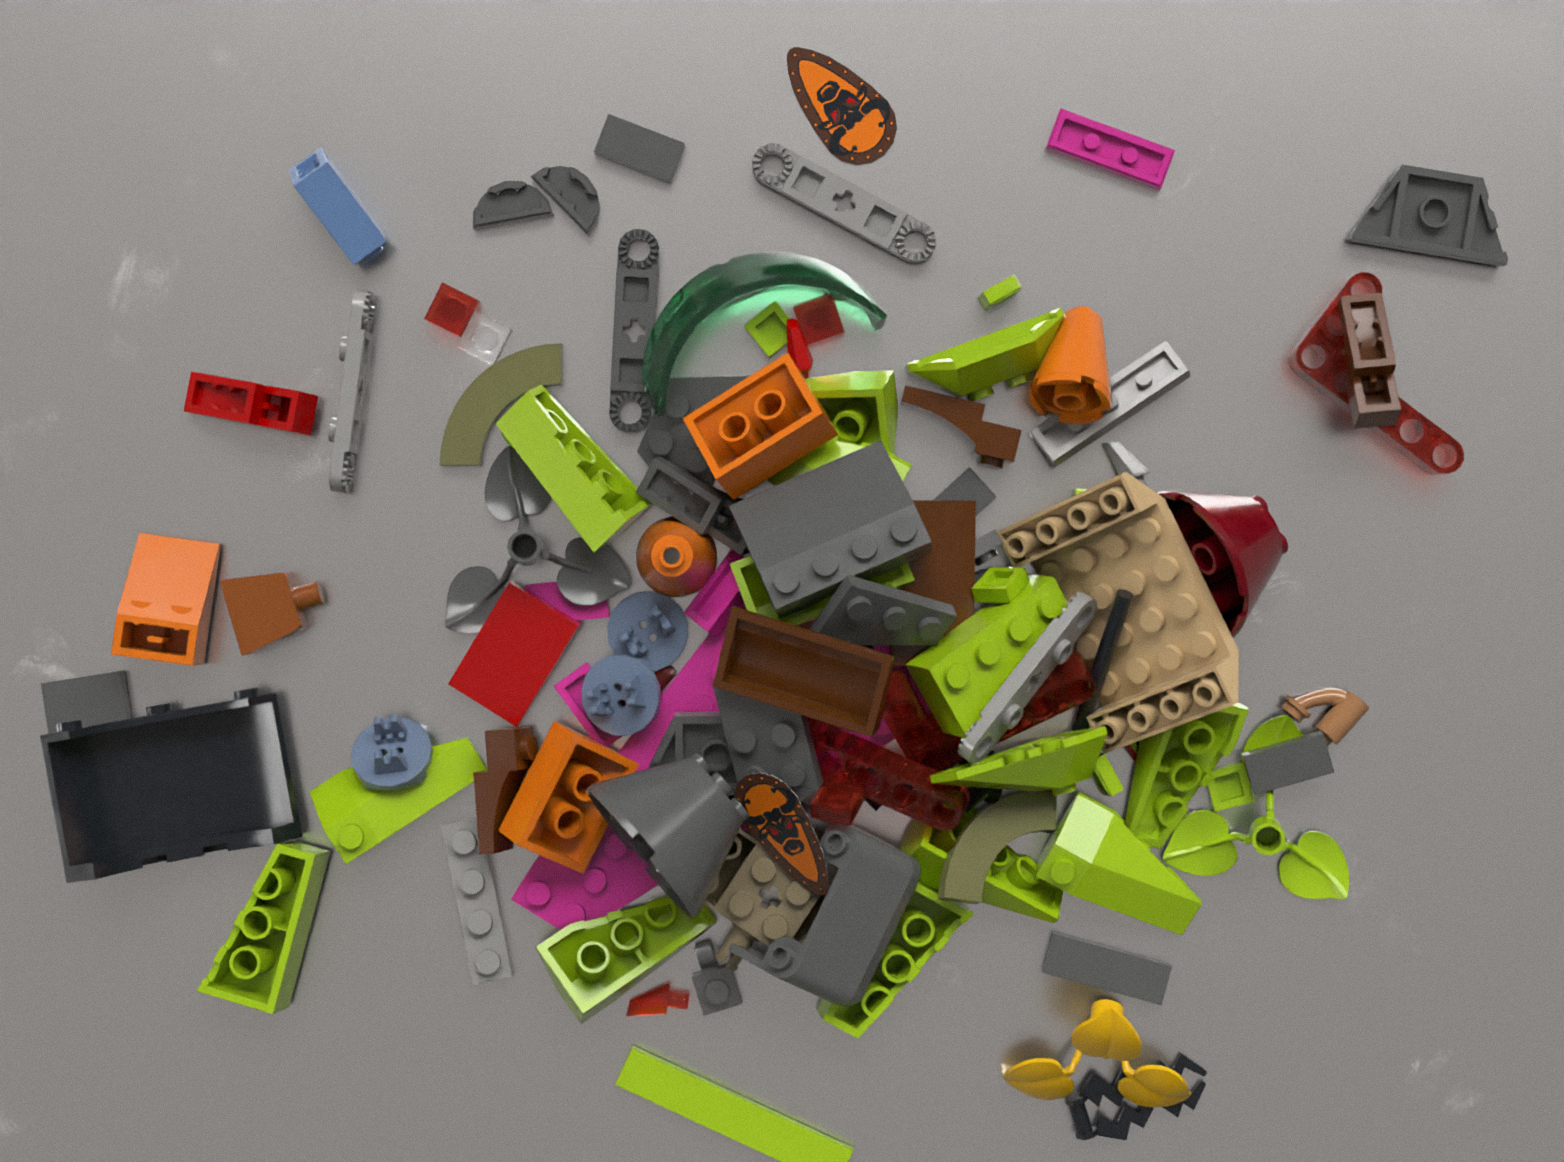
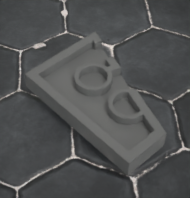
M847 574L809 630L857 645H937L956 619L957 614L954 606Z

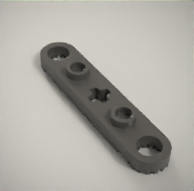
M640 228L631 229L620 239L616 272L609 414L614 426L626 433H635L642 430L648 424L651 416L659 245L654 235ZM635 239H644L650 244V254L643 261H634L627 254L628 245ZM631 320H638L639 326L646 328L645 335H639L637 342H630L629 335L623 334V328L630 327ZM635 401L640 405L642 413L636 423L626 424L620 420L618 412L624 402Z

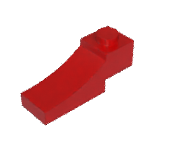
M191 372L183 411L311 436L318 396L254 382Z

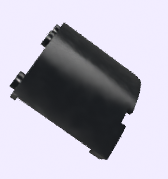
M258 687L233 692L234 700L173 711L171 703L146 707L147 715L87 727H82L81 720L56 724L57 732L40 735L66 882L95 880L141 869L143 865L162 861L169 863L204 856L205 853L224 849L233 851L273 845L302 837L276 692L259 695Z

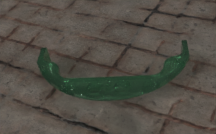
M758 252L733 257L726 263L715 264L696 275L681 287L666 304L652 328L646 345L642 366V383L656 416L664 415L666 410V392L672 368L679 352L693 331L721 306L770 287L786 285L821 288L825 295L833 300L852 299L863 306L874 331L883 328L887 314L860 283L838 268L823 261L787 252Z

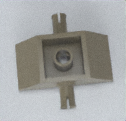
M743 827L740 828L704 903L731 921L734 926L719 951L714 955L722 964L730 954L729 948L732 943L750 948L754 941H761L770 946L776 939L781 937H790L803 943L826 896L814 893L792 878L769 855L756 838L750 835V831ZM816 827L814 832L820 843L824 832ZM772 886L777 887V897L780 900L777 902L771 901L769 904L763 902V894L759 891L762 888L770 890ZM733 953L726 967L736 971L743 958Z

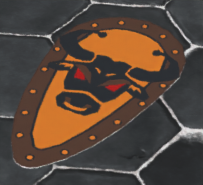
M800 47L790 49L787 53V67L793 91L803 112L828 150L841 161L856 165L872 163L885 155L893 144L897 131L895 113L889 102L870 84L831 57Z
M760 772L746 775L738 782L734 792V798L739 801L750 816L743 823L769 855L792 878L814 893L821 896L826 895L829 890L826 861L818 838L798 797L786 783L773 775Z

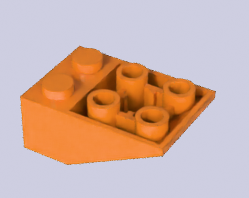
M139 533L117 610L111 655L189 666L204 664L221 544Z

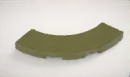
M544 344L526 348L499 360L481 373L464 391L448 419L441 445L440 466H482L485 442L499 414L515 399L517 400L528 390L541 384L544 387L563 385V344Z
M1052 790L1024 791L1010 795L982 809L972 817L962 828V833L947 854L939 882L938 900L967 904L981 903L988 870L996 856L1006 845L1025 834L1051 833L1056 831L1057 796H1053Z

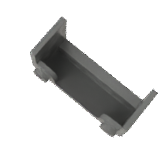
M801 801L800 803L807 814L828 824L820 846L825 860L839 868L803 943L790 937H781L769 946L766 954L734 943L731 944L729 951L780 980L833 1004L850 1007L862 999L918 884L921 873L920 865L912 855L828 812Z

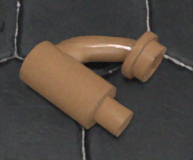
M1336 688L1318 690L1296 699L1287 695L1284 698L1286 702L1281 706L1290 717L1300 723L1304 718L1308 719L1311 716L1307 709L1322 705H1332L1333 707L1315 726L1318 731L1323 732L1327 747L1331 742L1338 745L1369 710V706L1349 690L1344 691Z

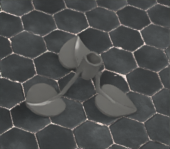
M507 446L493 462L487 476L484 491L486 505L496 519L500 521H510L516 517L519 519L518 531L510 537L507 545L511 558L507 561V566L499 580H497L493 571L482 566L468 567L456 575L450 584L447 594L445 626L449 630L459 633L478 634L504 592L505 587L503 585L508 581L517 564L531 566L536 564L541 558L563 566L557 575V585L566 599L578 605L588 606L601 603L627 589L629 586V576L624 563L607 544L593 552L582 537L574 538L566 547L564 559L544 550L543 543L539 537L532 531L526 530V515L541 513L549 504L551 496L517 451L511 446Z

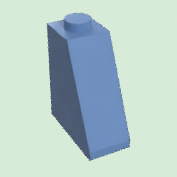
M322 147L289 170L295 189L353 265L360 260L366 263L382 252L383 247L381 245L387 242L384 233Z

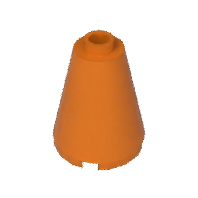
M1078 306L1064 313V317L1029 389L1028 398L1030 405L1045 417L1047 411L1059 415L1058 422L1066 424L1097 422L1102 419L1103 412L1105 410L1109 412L1111 408L1112 396L1103 320L1099 314L1089 307Z
M671 516L656 521L643 533L636 550V563L642 579L651 589L669 597H684L702 589L714 573L717 563V551L712 536L709 534L701 535ZM669 548H676L680 553V559L675 564L665 561V554Z

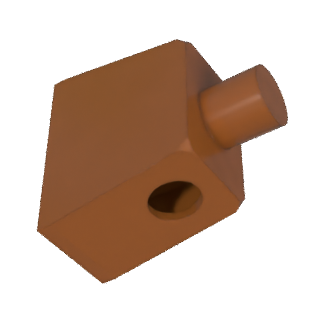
M293 572L219 581L242 656L257 653L309 627L305 610L325 604L324 594L319 582L315 581L297 587Z

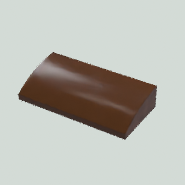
M913 500L932 541V553L908 563L915 582L899 590L953 605L957 617L943 635L945 636L974 614L975 599L971 588L975 585L976 501ZM890 645V655L894 656L893 666H906L905 664L931 645Z
M733 606L725 632L713 687L872 737L880 728L890 686L894 656Z

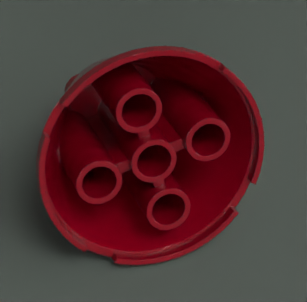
M1156 491V493L1165 498L1218 609L1234 638L1245 624L1278 566L1282 555L1288 551L1287 539L1280 533L1275 520L1268 512L1267 503L1258 495L1247 497L1181 491Z

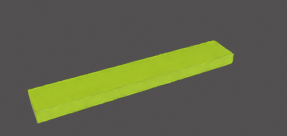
M632 1046L615 1083L616 1086L780 1162H848L854 1151L853 1147L635 1046Z

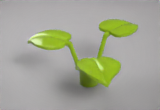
M1277 716L1265 721L1253 731L1244 745L1243 752L1300 737L1303 734L1290 716ZM1274 790L1266 792V814L1253 821L1250 826V834L1246 835L1238 832L1229 834L1228 823L1222 815L1210 810H1197L1183 817L1173 831L1163 853V860L1177 870L1199 876H1214L1226 872L1237 862L1238 852L1232 842L1234 840L1242 841L1246 845L1253 844L1257 852L1267 856L1289 849L1290 852L1286 853L1279 863L1281 882L1289 892L1307 899H1346L1349 892L1348 865L1343 851L1332 837L1319 831H1307L1299 838L1297 845L1286 841L1282 825L1274 818Z

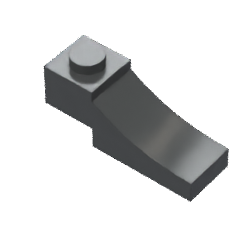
M655 457L636 493L699 534H709L740 555L748 554L747 546L729 508L730 505L743 499L738 497L733 500L727 493L694 477L663 457Z

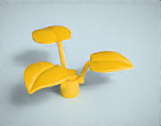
M1107 999L1094 1002L1091 1006L1090 1019L1082 1022L1072 1031L1071 1042L1077 1049L1068 1066L1062 1068L1058 1061L1050 1058H1034L1018 1063L1003 1073V1079L1020 1092L1042 1100H1056L1068 1096L1073 1091L1074 1081L1069 1076L1075 1072L1083 1054L1092 1057L1102 1056L1103 1059L1112 1058L1121 1061L1123 1072L1127 1077L1118 1081V1090L1126 1099L1137 1105L1168 1107L1178 1104L1191 1096V1091H1189L1185 1079L1168 1067L1145 1065L1136 1070L1131 1068L1129 1060H1133L1141 1054V1038L1124 1016L1123 1006L1116 1001Z

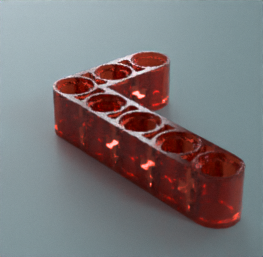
M1368 272L1355 274L1340 284L1293 346L1288 357L1290 369L1298 377L1350 416L1351 411L1347 393L1338 391L1334 384V378L1338 372L1347 374L1346 356L1340 353L1344 348L1343 332L1340 336L1331 334L1327 329L1326 321L1330 315L1340 318L1338 309L1340 296L1352 295L1351 288L1353 283L1363 284L1367 288L1368 294L1382 292L1383 288L1380 280ZM1306 347L1312 348L1318 353L1319 363L1315 369L1305 366L1302 361V352ZM1400 397L1401 412L1396 425L1367 428L1430 475H1444L1455 472L1464 461V451L1460 443ZM1404 421L1412 423L1416 429V437L1411 443L1404 441L1400 435V427ZM1438 445L1444 447L1449 455L1448 462L1443 468L1437 466L1433 460V451Z
M1073 650L1066 662L1055 667L1023 708L1024 712L1018 724L1012 729H1007L996 744L1091 699L1096 692L1097 686L1080 652ZM892 671L883 717L913 770L920 775H931L964 760L958 753V746L962 743V737L943 733L934 715H929L909 678L903 672Z
M808 717L823 779L935 829L951 830L958 825L970 802V793L966 786L932 784L930 775L936 774L938 771L829 723ZM827 750L835 752L840 759L831 756ZM865 767L872 768L878 775L871 774ZM903 784L912 786L916 792L909 791ZM941 801L949 802L954 808L946 807Z

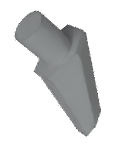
M1119 441L1103 443L1118 474L1127 472L1145 484L1143 475L1149 474L1150 471Z

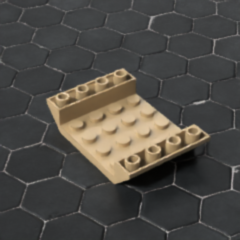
M1124 472L997 532L1003 542L1002 546L1012 567H1021L1032 562L1038 575L1055 578L1067 601L1070 602V598L1075 596L1077 592H1083L1097 601V609L1093 619L1074 643V650L1087 677H1089L1117 590L1124 589L1133 594L1099 696L1102 707L1086 717L1091 728L1106 727L1107 736L1102 747L1103 753L1106 754L1238 703L1239 650L1165 498L1129 473Z

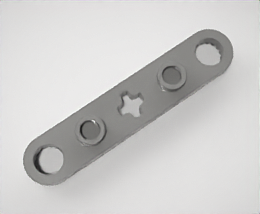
M767 143L754 153L752 160L753 173L766 186L907 262L921 263L927 260L934 252L936 235L933 229L907 212L809 159L794 153L783 145ZM777 154L784 160L785 165L781 173L771 176L763 172L760 164L766 155ZM845 193H849L852 195L851 203L855 206L854 210L846 209L843 214L836 211L837 203L833 201V198L835 196L843 197ZM911 231H919L927 238V247L920 253H911L904 246V237Z
M356 289L352 300L348 336L342 337L339 347V360L344 361L337 418H331L328 432L329 442H334L329 476L330 490L334 492L348 493L353 482L354 474L350 473V471H354L355 467L353 466L355 463L353 453L357 454L372 333L369 331L372 328L375 315L371 313V310H375L374 304L376 299L374 291Z
M1077 592L1075 596L1070 598V602L1067 601L1066 605L1068 607L1062 609L1064 613L1060 614L1059 619L1055 617L981 711V719L976 721L974 726L971 725L969 727L970 732L966 730L964 734L967 737H962V743L958 746L960 756L971 764L982 761L1006 730L1012 729L1018 724L1024 712L1023 708L1058 664H1063L1070 657L1074 643L1095 615L1097 609V601L1083 592Z

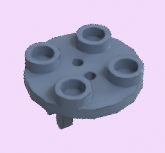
M655 591L636 592L622 599L612 611L607 625L608 643L614 655H631L636 658H643L649 663L653 671H658L672 664L683 652L688 639L687 619L681 607L669 596ZM645 621L646 628H640L639 623ZM650 634L656 635L654 642L649 640Z
M611 655L596 662L587 672L582 685V705L588 718L600 730L614 736L632 735L645 729L659 716L661 703L660 684L654 671L645 659L636 658L631 655ZM617 684L622 686L621 691L617 689ZM621 700L625 701V706L621 705Z
M391 715L390 718L384 720L382 717L374 718V723L364 729L354 741L350 757L354 772L365 788L369 790L393 791L409 785L415 786L424 781L427 775L426 770L431 764L433 749L429 734L420 724L407 718H399L398 715Z

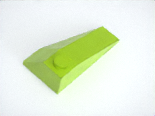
M468 737L432 746L433 754L431 764L426 770V778L418 785H409L393 791L369 790L362 785L361 780L355 774L352 767L342 770L309 792L323 830L345 864L356 859L474 782L473 772L488 770Z
M1079 791L1039 856L1035 875L1038 878L1072 896L1179 935H1183L1202 905V900L1170 867H1165L1150 851V846L1142 838L1138 839L1125 826L1124 820L1115 810Z

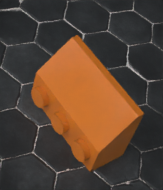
M788 352L683 418L715 479L733 500L838 436L825 410Z
M554 721L498 831L516 845L584 874L609 825L587 795L586 789L593 783L634 773L639 763L586 735Z

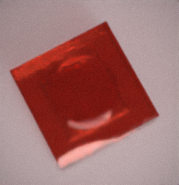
M442 282L424 319L463 338L480 301Z
M832 292L793 305L807 345L845 332Z
M824 780L811 803V818L851 826L864 802V788Z

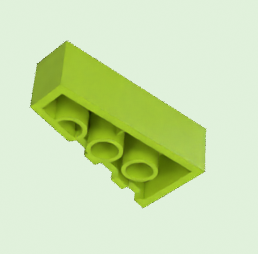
M542 384L528 390L496 423L502 432L504 440L517 451L593 552H596L623 533L652 504L636 493L637 486Z
M1027 574L1030 582L1011 603H988L943 636L937 645H931L905 664L943 733L967 737L964 734L966 730L970 732L969 727L971 725L974 726V723L981 719V711L1052 620L1055 617L1059 619L1060 614L1064 613L1062 609L1068 607L1066 605L1067 600L1054 577Z
M295 840L276 844L252 889V895L244 909L240 910L233 923L235 925L225 944L220 947L213 960L214 964L206 978H203L197 992L270 1014H275L289 1008L331 851Z
M918 881L862 999L850 1007H843L821 999L816 1010L822 1020L858 1039L895 1000L894 996L908 982L911 983L921 972L920 968L936 951L939 952L948 943L949 937L961 924L964 925L974 913L962 903L938 900L939 890L928 887Z

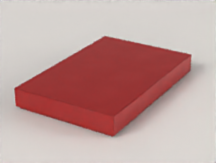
M510 581L448 685L517 727L581 623L516 582Z

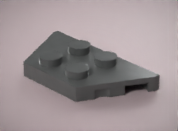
M1403 164L1392 175L1349 234L1348 239L1351 242L1502 267L1508 263L1507 253L1502 251L1496 231L1498 224L1495 214L1488 205L1489 195L1482 177Z
M751 375L669 378L637 453L648 467H650L655 457L661 456L680 469L713 486L715 477L683 418Z
M713 687L737 783L748 774L760 772L773 775L786 783L796 794L800 802L822 786L823 779L807 716Z
M676 711L647 769L689 758L697 752L711 768L712 772L709 775L712 776L715 772H718L732 789L729 795H734L738 783L720 712Z

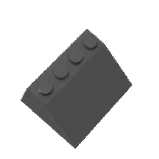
M881 440L729 506L778 619L833 596L847 574L870 580L932 553V541Z

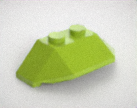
M1058 308L907 363L905 366L907 374L957 398L969 396L973 402L993 395L992 387L1008 382L1009 388H1013L1033 380L1031 373L1038 370L1064 317L1063 310Z

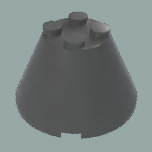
M696 752L686 759L590 785L586 789L587 795L629 850L633 848L647 865L645 870L690 919L700 914L742 823L750 817L737 799L732 798L729 800L728 797L732 789L718 772L710 776L711 768Z

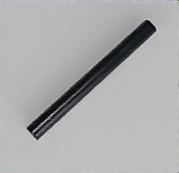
M1124 589L1117 590L1072 725V731L1088 729L1090 726L1086 717L1095 711L1133 598V594L1130 591Z

